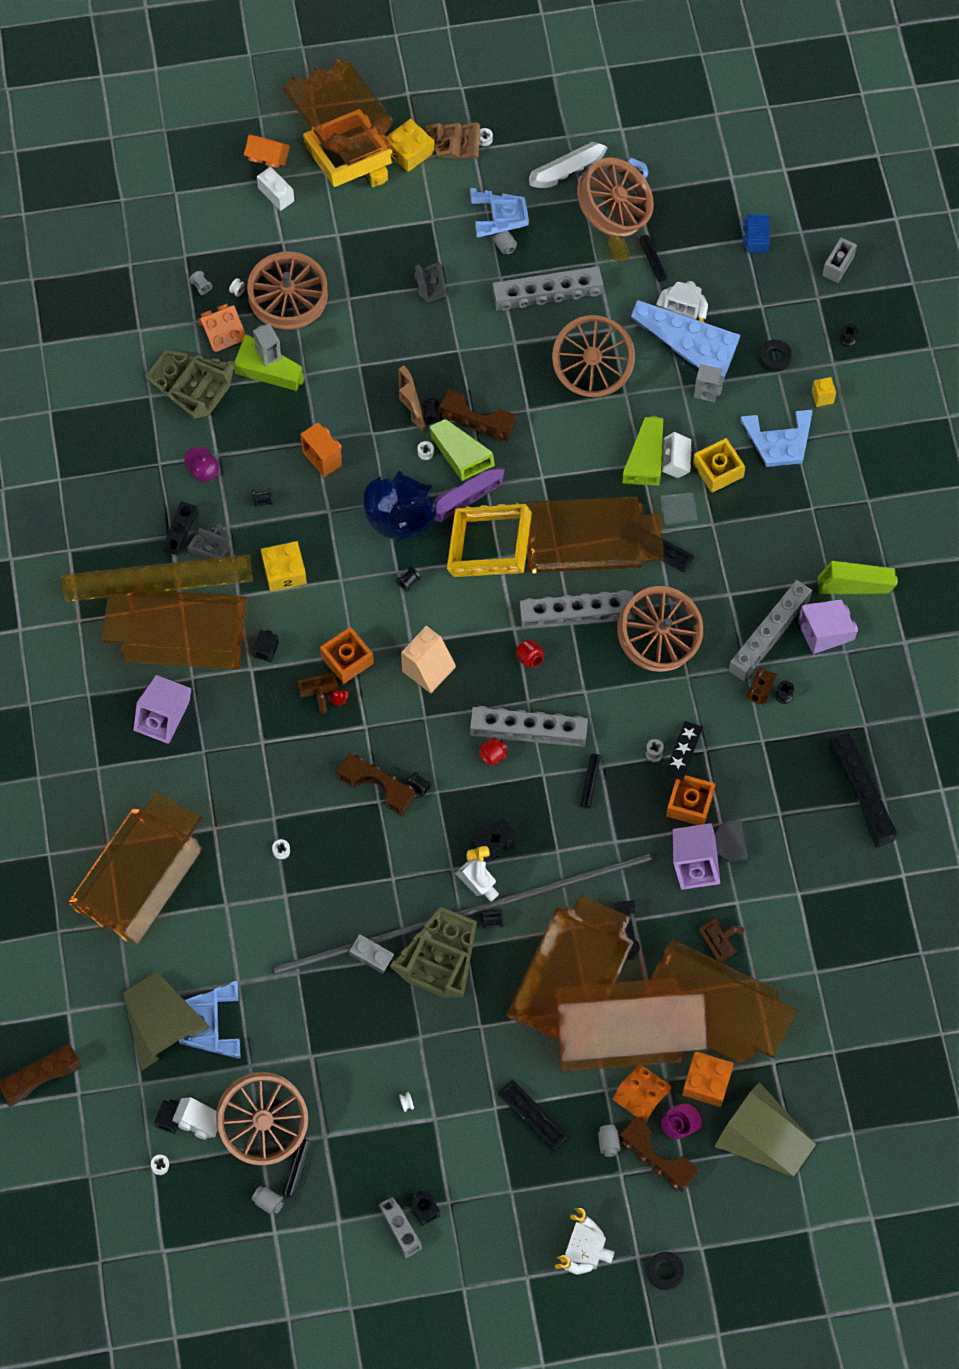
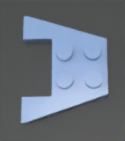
M470 188L471 204L490 203L493 221H475L477 237L528 226L529 218L525 197L509 194L498 196L493 195L492 191L485 190V193L477 192L475 188Z
M812 410L795 412L797 424L795 429L760 432L757 415L741 416V424L746 428L749 438L755 444V449L766 467L803 463Z
M231 982L230 985L222 988L218 987L209 993L200 994L185 1000L210 1028L194 1038L189 1034L179 1040V1044L237 1059L241 1058L240 1039L219 1040L218 1002L238 1001V982Z

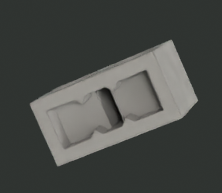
M271 324L261 325L253 330L255 350L264 366L281 360L280 341Z
M700 364L696 378L694 398L710 402L716 401V397L721 395L724 376H721V368Z

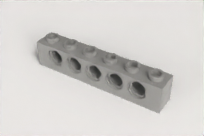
M597 266L492 283V294L496 311H507L511 308H525L536 304L543 305L549 302H562L568 299L576 300L587 296L595 297L603 294V281L600 268Z
M798 580L793 583L730 661L729 672L742 681L747 679L797 617L801 607L809 602L812 593L810 588Z
M621 590L616 593L601 592L592 595L584 593L580 596L564 595L557 598L544 597L542 599L527 598L520 601L519 605L521 628L532 629L618 621L622 609L634 597L633 591ZM615 603V604H618L619 606H618V607H613V606H611V604ZM598 605L600 606V608L595 609L592 606ZM580 607L581 610H574L573 608ZM560 608L563 611L556 612L554 609ZM542 610L543 613L538 614L535 611ZM631 610L627 620H635V613Z
M478 706L472 709L470 736L585 747L588 718L579 715L569 717L563 714L549 715L544 712L528 713L524 710L508 711L505 708L488 709L485 706ZM492 719L495 723L489 724L486 721ZM508 721H512V722H514L515 724L512 725V726H509V725H506L505 723L508 722ZM531 723V724H533L534 726L531 727V728H528V727L525 726V724ZM551 725L553 728L545 729L544 726ZM570 727L572 730L565 731L563 728Z

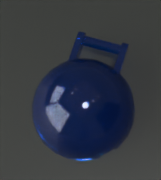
M400 470L393 481L390 479L381 480V477L371 481L366 487L363 496V509L367 521L376 532L389 539L407 540L417 537L428 529L437 513L436 502L433 504L431 498L428 497L433 485L423 484L404 475Z

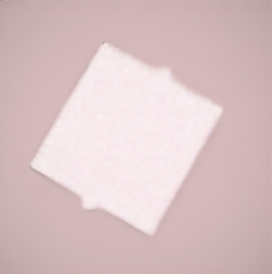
M693 492L660 496L661 512L663 513L665 525L697 521V505L694 503Z

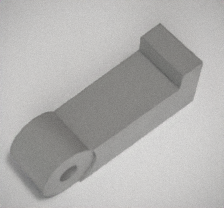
M391 1197L380 1203V1210L392 1230L404 1257L407 1258L422 1249L421 1242L395 1199Z

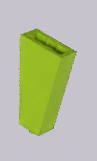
M245 334L235 359L234 373L297 391L305 378L302 366L281 355V360L264 366L255 350L254 338Z
M656 416L644 418L623 471L622 483L660 486L664 418Z
M444 419L429 427L431 439L461 481L495 466L493 453L448 420Z
M831 561L817 577L818 594H889L898 582L894 568Z

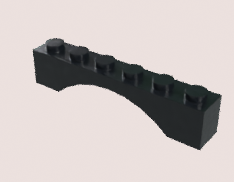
M849 732L831 738L828 748L836 764L845 774L855 792L868 831L876 848L894 842L897 831Z

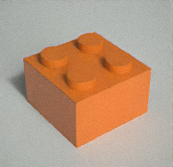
M249 134L244 156H248L249 161L257 163L266 161L265 165L279 168L280 165H286L291 145Z
M317 422L300 434L302 452L323 477H326L342 466L341 444L338 440H333L325 426L322 427Z
M351 626L320 647L321 658L342 684H345L374 664L373 653Z
M685 775L683 781L676 779L666 817L695 825L705 824L714 794L715 783Z
M695 1051L682 1096L721 1107L734 1063Z

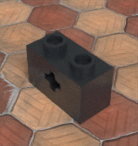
M504 817L471 838V846L474 849L482 846L489 848V856L483 857L484 862L496 860L501 852L511 850L517 842V834Z

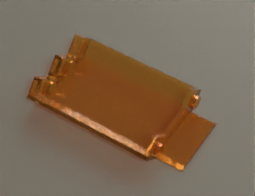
M337 58L328 72L314 67L306 81L292 76L284 88L286 95L325 149L340 154L348 166L393 147L385 134L394 120L350 62Z
M638 497L525 502L532 512L528 537L529 573L642 568V562L664 561L661 513L642 514V503L638 502Z
M134 589L131 595L108 594L102 642L122 644L121 655H124V662L239 670L241 664V645L244 639V620L247 615V597Z
M156 791L144 809H132L68 904L80 915L93 918L104 929L114 930L125 941L138 944L203 849L197 844L198 840L191 836L202 820V817Z
M581 895L573 909L565 907V909L556 908L508 1010L507 1016L526 1027L530 1026L537 1029L538 1032L548 1037L562 1040L568 1046L584 1050L634 943L627 938L628 934L625 933L631 918Z
M672 939L664 952L660 964L657 965L649 985L645 988L635 1011L745 1064L748 1058H753L756 1050L774 1059L798 1010L782 1003L778 999L780 991Z
M677 978L556 988L555 1001L558 1014L557 1031L559 1038L558 1055L561 1072L681 1062L682 1054L685 1051L707 1049L704 993L682 995V987L678 986Z

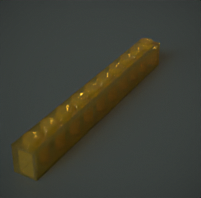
M250 554L61 575L62 593L65 602L253 581Z

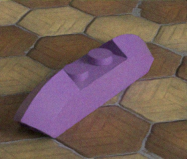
M489 468L475 475L476 477L467 479L463 485L452 488L449 493L443 492L432 502L427 516L433 521L442 522L454 515L455 509L465 508L503 484L505 468Z

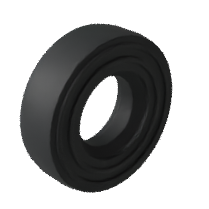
M770 340L762 345L759 352V360L761 365L769 371H783L791 363L792 351L787 343L781 340ZM773 350L781 352L783 357L779 361H773L769 358L768 354Z
M657 1253L650 1259L647 1266L649 1281L655 1287L662 1290H670L677 1287L684 1277L683 1262L674 1253ZM663 1263L670 1264L674 1269L673 1275L670 1278L659 1276L657 1271L659 1265Z

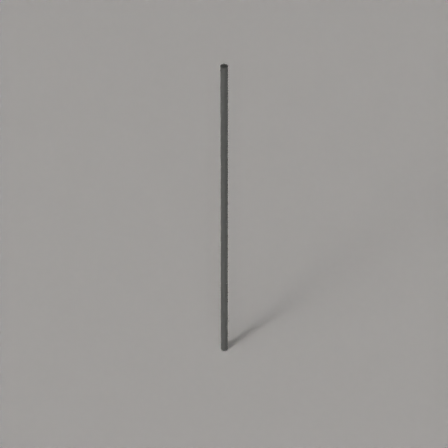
M650 853L455 913L468 917L481 913L483 910H491L652 861ZM429 920L367 939L378 944L421 931ZM354 943L273 967L274 974L276 975L348 953Z

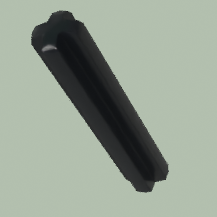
M647 234L640 236V244L659 282L665 281L667 274Z
M598 754L590 755L580 803L582 808L589 809L591 807L601 758Z
M303 1139L300 1146L295 1150L283 1189V1195L292 1198L294 1196L310 1144L307 1139Z

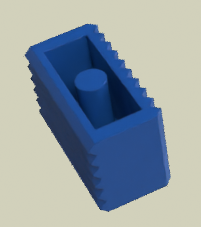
M747 214V219L743 220V231H746V235L743 236V246H747V253H768L770 246L769 214Z

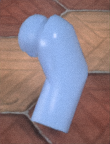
M631 157L628 163L634 166L646 178L649 173L647 165Z

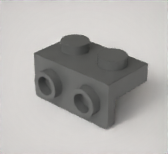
M439 262L422 268L419 264L415 265L416 272L414 276L418 282L419 288H417V293L420 298L430 303L447 296L443 269Z

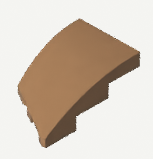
M475 122L465 125L459 123L448 125L436 123L425 126L430 137L434 140V150L438 157L450 159L478 158L479 123Z
M403 365L398 369L399 399L411 411V421L423 432L426 429L424 415L412 376Z

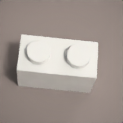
M269 167L257 176L258 189L280 211L294 202L293 189L272 167Z
M676 432L662 439V472L676 478H680L690 472L691 439Z
M191 1097L181 1098L172 1121L179 1124L178 1127L183 1130L195 1132V1136L200 1139L206 1140V1138L215 1137L218 1131L216 1110Z

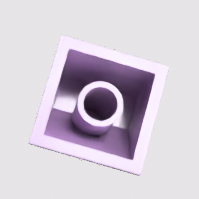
M842 600L807 604L801 607L798 624L813 654L855 640L858 628L855 621H852L850 618L848 606H844Z
M156 675L137 702L134 731L169 744L190 702L191 688Z
M711 823L673 829V863L681 890L720 884L716 839Z

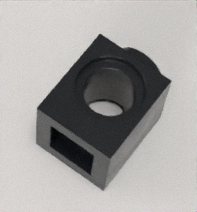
M260 630L252 649L253 657L271 663L279 645L278 635L270 630Z
M171 1099L169 1101H162L154 1121L156 1128L172 1134L176 1133L179 1124L172 1120L179 1102Z
M428 1190L425 1192L419 1191L412 1196L410 1206L422 1226L440 1217V1210ZM421 1203H427L430 1207L423 1211L418 1206Z

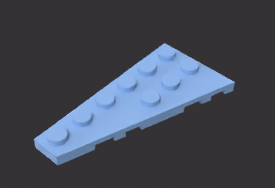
M637 300L631 315L632 320L648 332L650 331L660 341L670 346L672 350L693 366L695 365L699 368L700 364L721 368V376H724L725 379L740 339L739 334Z

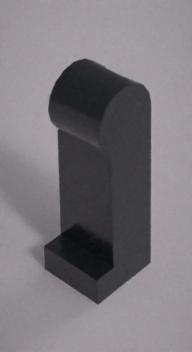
M183 501L180 502L166 537L164 552L177 556L180 554L194 519L196 520L199 514L196 505Z
M634 900L614 903V914L623 957L628 960L637 958L640 950L639 942L635 940L631 914L635 913Z

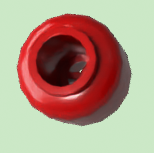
M530 639L519 643L516 657L525 667H537L543 662L544 651L534 640Z
M493 737L479 747L480 751L478 754L485 765L494 766L507 757L505 751L508 748L502 739L498 741L497 738Z

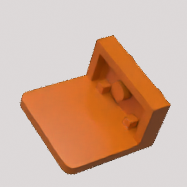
M228 304L217 307L218 311L212 313L209 310L202 313L201 318L197 319L199 325L204 327L212 350L215 352L240 343L245 337V331L234 305L228 306Z
M638 1065L620 1084L612 1100L646 1123L656 1105L669 1093L671 1086L643 1065Z

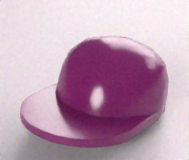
M194 447L185 454V466L196 480L209 482L217 477L219 464L209 450L203 447Z
M686 1103L670 1109L663 1115L661 1120L663 1132L673 1140L683 1139L698 1131L702 1125L699 1112L692 1105Z

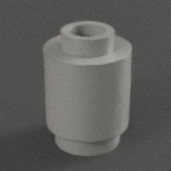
M508 230L492 234L493 241L502 254L514 252L517 242Z
M615 1125L601 1126L599 1128L600 1132H598L600 1153L605 1154L606 1157L616 1156L617 1152L620 1151L618 1130H616Z
M259 1186L252 1197L255 1205L270 1215L274 1214V1212L278 1213L284 1204L281 1202L283 1197L267 1187Z

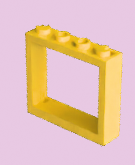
M360 110L303 134L306 149L333 187L392 163L390 156L392 150L390 146L385 145L383 137L378 135L375 126H371L369 118L364 116ZM361 127L378 151L335 168L318 144Z
M516 503L515 505L466 506V508L455 509L447 570L453 577L524 573L532 515L527 505ZM520 518L515 558L461 561L467 522Z

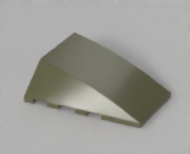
M165 350L147 373L145 379L195 419L209 416L230 387L235 362H222L216 358L212 360L204 359L203 356L199 355L193 357L188 356L187 353Z
M440 907L424 925L420 933H417L408 947H405L401 955L392 962L390 967L408 983L444 998L464 997L477 921Z
M158 972L153 973L123 992L141 1070L158 1061L157 1054L186 1035L189 1034L194 1038L210 1028Z
M759 1082L731 1118L714 1147L794 1177L816 1146V1143Z

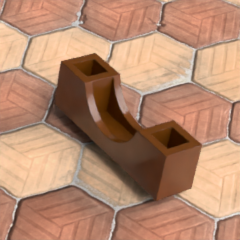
M448 389L440 405V416L444 419L455 421L463 427L476 429L479 433L489 434L497 440L508 441L516 425V414L500 408L489 415L476 414L468 408L465 395Z
M349 753L336 771L337 779L352 788L362 783H374L380 786L386 793V807L402 817L415 799V791L410 785L398 782L396 777L391 774L386 775L381 772L379 767L374 764L369 765L359 755L354 756Z
M68 1044L0 1081V1090L9 1107L28 1098L29 1094L42 1083L53 1078L66 1077L82 1067L71 1045Z
M635 1117L620 1134V1144L627 1151L632 1150L641 1163H647L651 1166L653 1173L658 1177L663 1176L672 1189L683 1192L698 1175L699 1169L684 1156L674 1160L659 1157L650 1145L651 1129Z

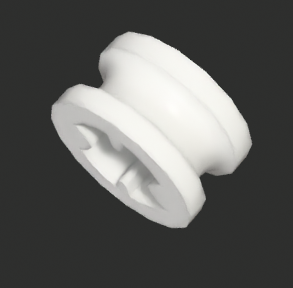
M482 128L480 129L479 145L489 146L493 141V133L490 129Z
M236 278L232 282L229 292L235 293V296L239 297L244 292L246 283Z
M423 441L418 445L419 458L429 460L433 457L434 446L432 443ZM424 448H428L427 453H423Z
M281 839L274 842L272 846L273 855L278 859L287 858L290 854L289 843ZM284 846L286 851L278 853L277 847Z
M406 1092V1095L399 1094L403 1111L407 1112L409 1108L413 1110L414 1106L410 1093Z
M156 1155L151 1160V1170L153 1173L162 1175L168 1171L169 1160L166 1156ZM159 1160H163L165 1167L157 1169L155 1162L159 1163Z

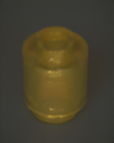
M621 235L611 236L607 245L613 259L618 263L628 260L630 251L624 237Z

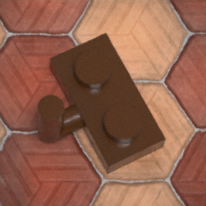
M335 673L297 680L301 698L316 695L319 712L325 714L327 707L324 693L338 690Z
M713 918L702 926L699 931L717 960L722 963L737 952L729 937L734 933L743 934L744 928L732 925L724 931L719 921Z

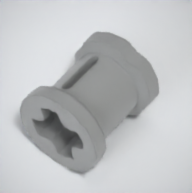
M202 271L193 273L189 278L190 283L196 286L200 295H204L212 289L213 285L206 280Z
M652 739L647 743L646 758L649 761L658 762L663 756L664 745L660 740Z

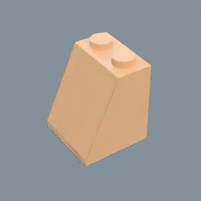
M425 626L401 652L402 672L429 693H432L456 668L441 636L428 626Z

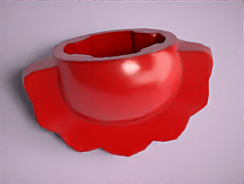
M343 690L333 691L327 696L332 705L341 706L345 703L349 694L348 691Z

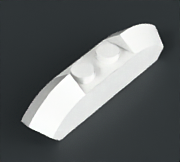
M591 142L531 171L529 177L530 186L537 188L555 186L558 184V179H565L570 173L583 170L584 166L587 169L604 156L608 147Z

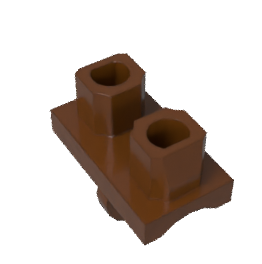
M759 666L746 697L757 704L764 705L777 674Z

